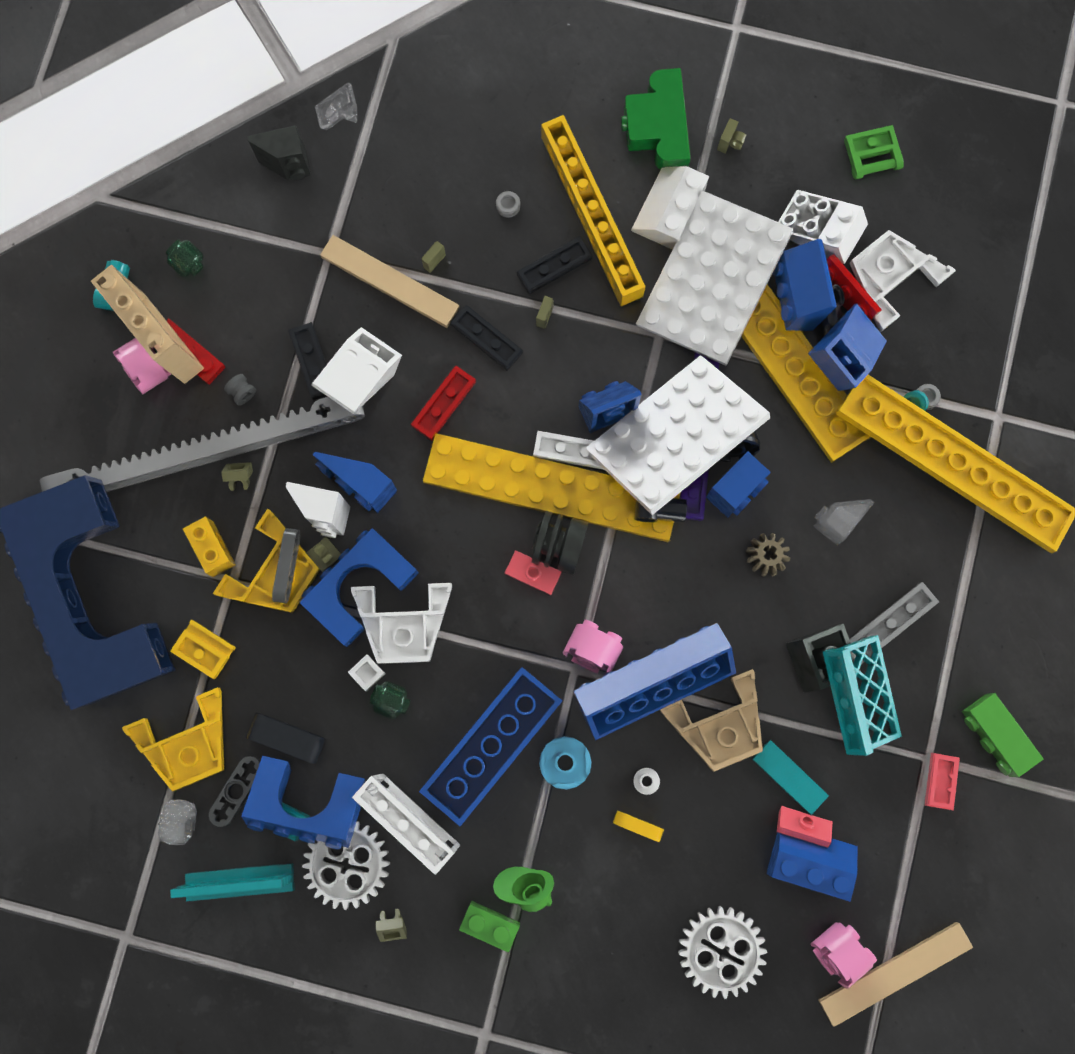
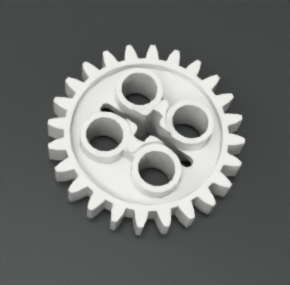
M356 822L349 848L343 847L341 855L333 854L331 848L327 847L325 842L308 843V846L313 851L304 853L303 856L310 859V862L303 864L302 867L309 869L310 873L303 876V878L312 879L313 882L307 888L312 889L316 887L317 892L314 897L325 896L323 900L324 905L333 900V909H336L340 902H342L344 910H347L350 902H352L356 909L360 905L359 899L365 904L370 902L368 893L374 897L378 895L375 886L384 887L385 884L380 880V877L389 876V873L383 870V867L390 865L389 861L383 860V857L389 851L380 850L385 841L376 842L375 838L378 832L369 835V825L360 830V822ZM360 847L367 849L369 852V859L366 862L360 861L356 856L357 849ZM324 857L339 862L348 858L350 865L367 867L369 872L353 867L344 871V865L325 862ZM326 868L334 869L336 872L335 881L329 882L325 879L324 871ZM352 874H357L361 877L362 886L360 888H354L350 885L349 879Z
M718 906L717 914H714L710 908H707L708 916L706 917L698 912L700 921L696 923L690 919L689 922L693 928L691 930L683 929L688 938L679 939V942L686 946L685 949L678 951L680 956L686 957V959L680 962V965L682 967H689L684 974L687 978L695 976L692 980L694 987L702 983V993H706L711 988V995L714 998L717 996L718 991H721L724 999H727L728 991H732L735 997H738V988L740 987L747 993L746 983L749 981L751 984L756 985L757 983L753 978L754 974L763 975L758 969V965H766V962L760 958V955L766 954L767 950L759 947L760 944L765 942V939L763 937H756L760 932V928H750L753 920L748 918L743 922L744 913L740 911L734 916V909L732 907H729L726 914H724L721 906ZM720 926L723 928L722 937L716 940L711 939L710 932L712 928ZM706 939L720 949L725 947L731 955L743 960L744 964L740 965L725 955L720 956L715 949L702 944L701 940ZM739 940H746L747 947L742 953L735 952V943ZM703 951L711 953V959L706 964L698 962V955ZM734 965V974L730 977H723L722 969L724 966Z

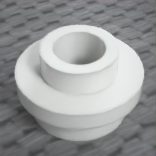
M642 768L634 775V787L641 794H652L658 789L660 778L653 769ZM645 776L651 778L652 783L650 786L646 787L642 784V779Z

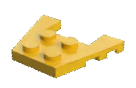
M267 509L255 528L277 541L276 545L249 587L225 574L213 594L218 597L293 613L303 598L302 594L310 587L320 569L299 544L289 601L287 604L273 602V586L283 533L286 528L274 513Z
M218 687L196 696L205 721L204 723L164 740L155 741L147 718L122 727L124 733L133 740L137 749L150 761L151 766L171 791L179 790L224 771L222 691Z

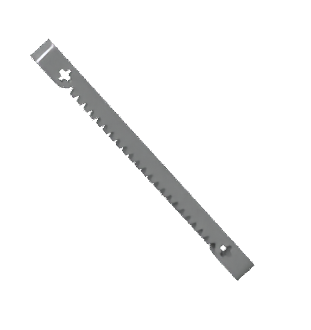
M325 397L315 401L309 412H306L301 407L298 415L293 410H290L288 418L283 413H280V419L276 420L272 415L270 416V423H267L262 418L260 419V425L257 426L254 421H251L249 429L244 424H241L240 431H237L233 426L231 427L230 434L224 429L221 430L220 437L212 432L210 440L205 435H201V442L191 438V445L182 441L181 448L173 443L171 451L162 446L161 453L152 449L151 456L146 452H142L141 459L134 454L131 461L123 457L121 464L113 460L111 467L106 463H102L101 469L92 466V471L89 474L82 469L74 468L45 476L39 481L43 492L86 475L101 479L106 492L356 422L363 419L365 414L363 407L352 414L331 398ZM328 410L327 417L323 418V411Z

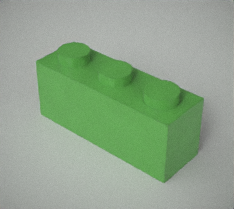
M996 693L985 694L961 711L966 717L964 719L966 725L972 731L978 733L982 739L980 740L982 747L988 753L994 755L998 761L996 765L1004 775L1019 778L1044 760Z

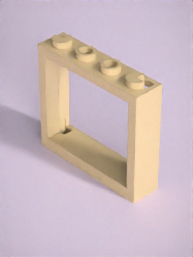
M113 265L107 267L91 280L92 284L156 363L184 384L204 369L149 298ZM154 347L158 352L154 354L151 348Z

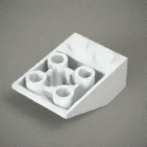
M801 190L796 191L778 221L793 228L790 240L799 245L816 239H822L826 259L835 254L842 264L846 263L868 225L863 207Z
M361 327L346 340L314 380L312 386L354 414L395 375L402 355Z

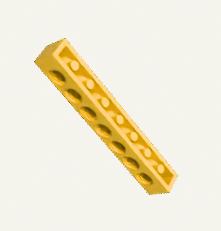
M562 115L541 124L543 143L620 306L642 298L645 291L644 282L565 116Z

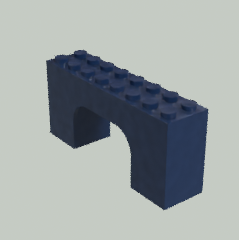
M86 475L0 508V532L3 533L6 540L4 544L5 550L14 561L16 566L14 574L17 580L22 582L25 590L23 593L24 600L33 610L35 616L33 617V623L39 632L41 631L44 639L43 649L47 656L51 657L54 665L52 667L53 675L57 681H60L63 688V701L67 706H70L71 710L88 706L176 671L157 623L141 624L114 636L105 637L92 627L70 572L71 555L80 543L120 526L102 480Z

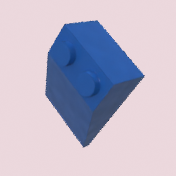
M616 381L605 386L603 391L598 393L591 391L584 394L582 399L579 400L578 407L589 432L593 433L617 423L632 410H636L642 394L639 389L625 381L619 384Z

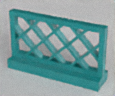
M872 635L837 649L823 651L846 754L867 756L874 753L873 749L902 737L879 636ZM868 644H871L873 652L871 658L865 654ZM850 651L856 655L854 663L852 662ZM862 661L868 664L865 675L859 671ZM874 670L878 674L877 683L871 680ZM856 677L862 680L860 688L858 687ZM868 686L874 689L871 700L865 697ZM880 695L883 696L884 700L882 709L877 706ZM862 703L868 706L866 714L864 713ZM874 712L880 715L877 725L871 722ZM886 720L889 722L891 730L889 734L883 731ZM869 728L874 731L872 739H870Z
M293 863L185 874V884L170 890L171 898L186 897V901L291 892L295 890Z

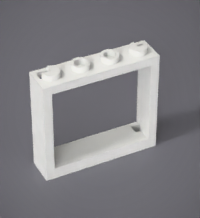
M385 774L371 776L352 797L435 875L460 847V844ZM383 780L390 785L387 789L381 784ZM447 840L453 844L452 848L445 843Z

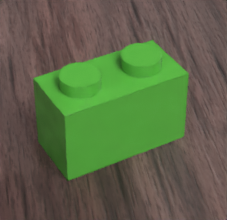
M471 901L459 931L509 953L519 930L520 922Z

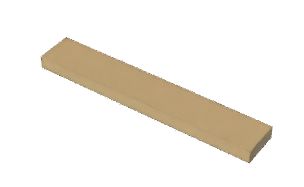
M332 235L320 254L322 259L448 328L460 308L455 302Z
M955 922L870 970L850 988L846 989L842 986L818 1001L831 1025L835 1027L972 949L973 946L960 923Z

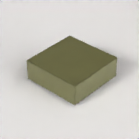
M435 242L422 257L423 267L429 273L446 256L444 245L440 242Z
M544 296L536 317V326L543 329L546 328L554 308L553 298Z

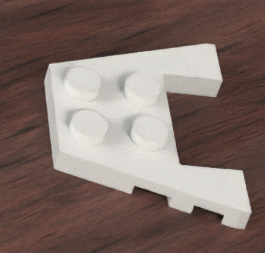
M889 230L850 262L857 281L882 309L874 317L880 332L900 317L899 313L884 296L920 269L937 287L956 271L953 267L949 265L946 267L936 261V257L930 254L926 255L917 250L915 245Z
M452 583L428 584V611L376 613L375 586L351 587L352 595L357 604V609L362 618L377 664L430 662L451 594Z

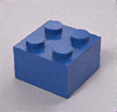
M747 451L712 487L706 498L727 518L732 513L737 516L751 501L749 496L751 495L755 498L769 483L766 478L771 472Z

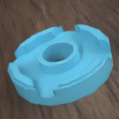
M564 736L555 738L546 744L541 752L539 765L541 774L549 784L555 788L567 790L575 788L585 781L590 773L592 762L590 753L583 743L575 738ZM563 755H568L573 760V766L566 771L558 767V759Z

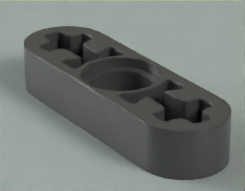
M286 528L284 530L272 592L273 602L287 604L289 601L300 544V530Z
M245 757L235 768L209 811V820L213 825L217 827L227 826L237 816L249 796L256 773H250L245 779L250 781L249 785L244 780L237 779V776H245L248 770L245 767L246 763L251 764L254 762V768L258 770L261 761L258 757ZM235 783L243 787V795L239 799H234L230 795V788ZM224 798L228 802L236 804L235 808L229 806L226 810L227 819L218 820L219 814L216 813L217 810H223L227 805V802H223Z

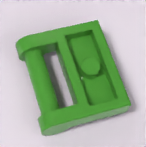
M893 125L847 135L844 139L852 166V175L855 180L863 178L866 174L888 169L899 170L904 167L903 157ZM888 153L891 155V159L866 165H862L861 162L862 159Z

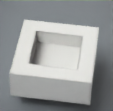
M369 655L364 656L348 671L366 692L386 674Z

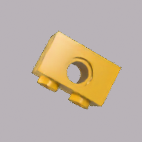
M205 516L183 528L206 574L215 577L236 566L212 520Z

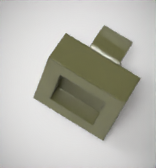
M729 119L720 138L718 151L726 154L729 146L741 150L746 134L736 131L738 121Z
M252 463L225 465L221 472L223 482L229 481L228 486L231 491H234L236 488L235 481H241L244 490L248 489L250 484L249 478L253 472Z
M327 537L323 538L307 552L308 556L322 572L335 565L341 555Z
M395 909V917L393 919H386L385 911H381L380 920L376 921V933L380 942L406 939V926L399 909Z

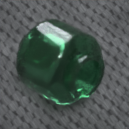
M178 239L166 251V255H168L167 264L182 277L190 274L196 276L204 267L201 263L204 254L189 240L180 241Z
M385 681L381 685L377 684L375 686L369 704H372L373 712L389 719H396L400 713H406L410 700L406 699L407 690L404 687Z

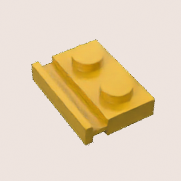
M190 620V624L186 630L184 629L170 652L212 679H216L236 647L196 621Z

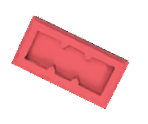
M516 550L505 571V575L550 596L562 571L551 566L545 567L544 563L540 561L539 564H534L531 557Z
M931 753L925 806L954 811L959 757Z
M781 806L778 814L777 832L829 848L832 840L833 821Z

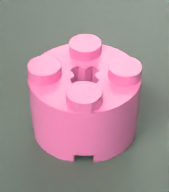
M136 338L113 351L114 356L118 362H121L124 371L142 395L167 380L168 376L171 375L170 372L150 357Z
M584 620L583 624L576 625L563 654L567 657L568 653L573 656L571 661L591 672L598 674L599 670L606 671V674L613 670L623 650V645L620 643L622 638L610 631L606 634L598 630L599 626L597 624Z
M835 922L811 943V946L815 947L813 952L831 976L833 974L838 975L841 978L838 983L848 989L873 968V964L877 959L868 948H863L859 943L860 936L852 926L848 925L845 927L842 923Z

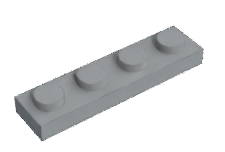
M921 582L852 636L850 642L853 643L872 635H878L881 648H883L938 604L939 601L927 586ZM868 644L865 654L870 658L873 652L871 644Z

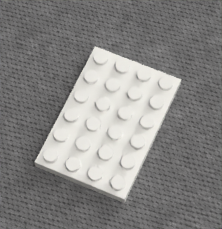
M702 191L636 325L727 366L793 233V228Z
M700 355L639 404L636 410H632L587 446L586 450L600 466L653 515L769 420L770 413Z

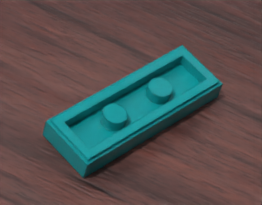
M771 740L763 746V752L756 754L752 758L808 814L812 815L828 798L829 795Z

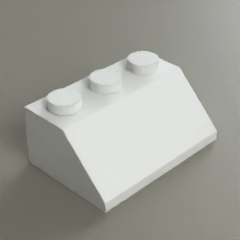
M687 166L661 168L631 231L673 250L701 192L706 189L709 176Z
M290 482L286 483L288 492L304 517L312 524V527L316 528V531L321 532L322 536L336 538V535L344 536L350 505L339 492Z

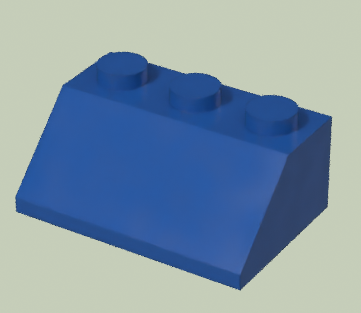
M816 239L783 251L773 271V275L776 279L777 296L780 299L781 317L784 320L786 330L813 331L837 307L822 239Z
M777 832L766 874L785 882L851 902L857 878L858 846L832 838L831 844L827 848Z

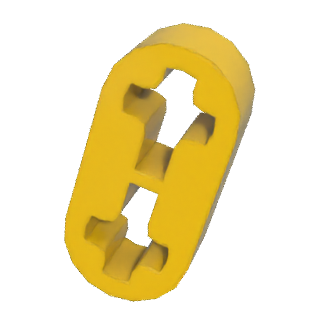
M618 810L613 820L614 824L657 842H660L664 829Z

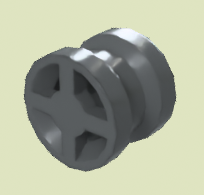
M243 374L234 376L224 387V391L234 397V402L238 406L248 402L257 390L253 385L247 383V378Z

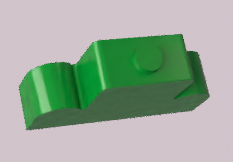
M681 68L661 69L653 72L649 79L648 92L627 95L625 98L624 116H621V129L626 131L628 150L656 149L654 162L659 169L664 167H689L691 159Z

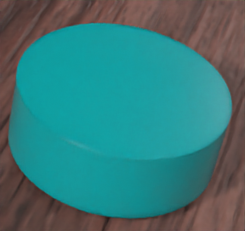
M914 390L904 395V398L924 411L927 410L929 401L923 392Z

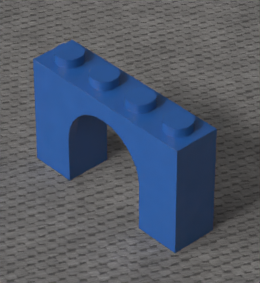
M373 528L369 532L367 530L363 531L356 539L357 544L351 550L349 548L346 549L339 556L337 565L333 569L331 567L327 568L320 576L321 581L315 587L313 585L310 586L302 594L303 599L300 601V604L346 647L365 628L344 608L341 602L340 588L345 577L359 568H373L380 571L402 591L419 574Z
M262 756L241 816L247 827L260 832L263 829L272 830L275 835L281 837H289V834L299 836L301 841L307 843H315V840L325 842L327 847L333 849H341V846L349 848L361 806L352 797L363 786L365 779L339 773L330 802L326 808L313 817L296 818L287 814L282 807L283 795L292 771L288 761Z

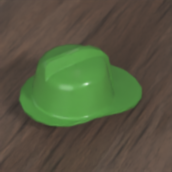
M514 866L499 873L494 881L493 888L496 896L505 902L518 904L524 911L537 912L545 906H551L552 904L551 892L554 887V879L549 872Z

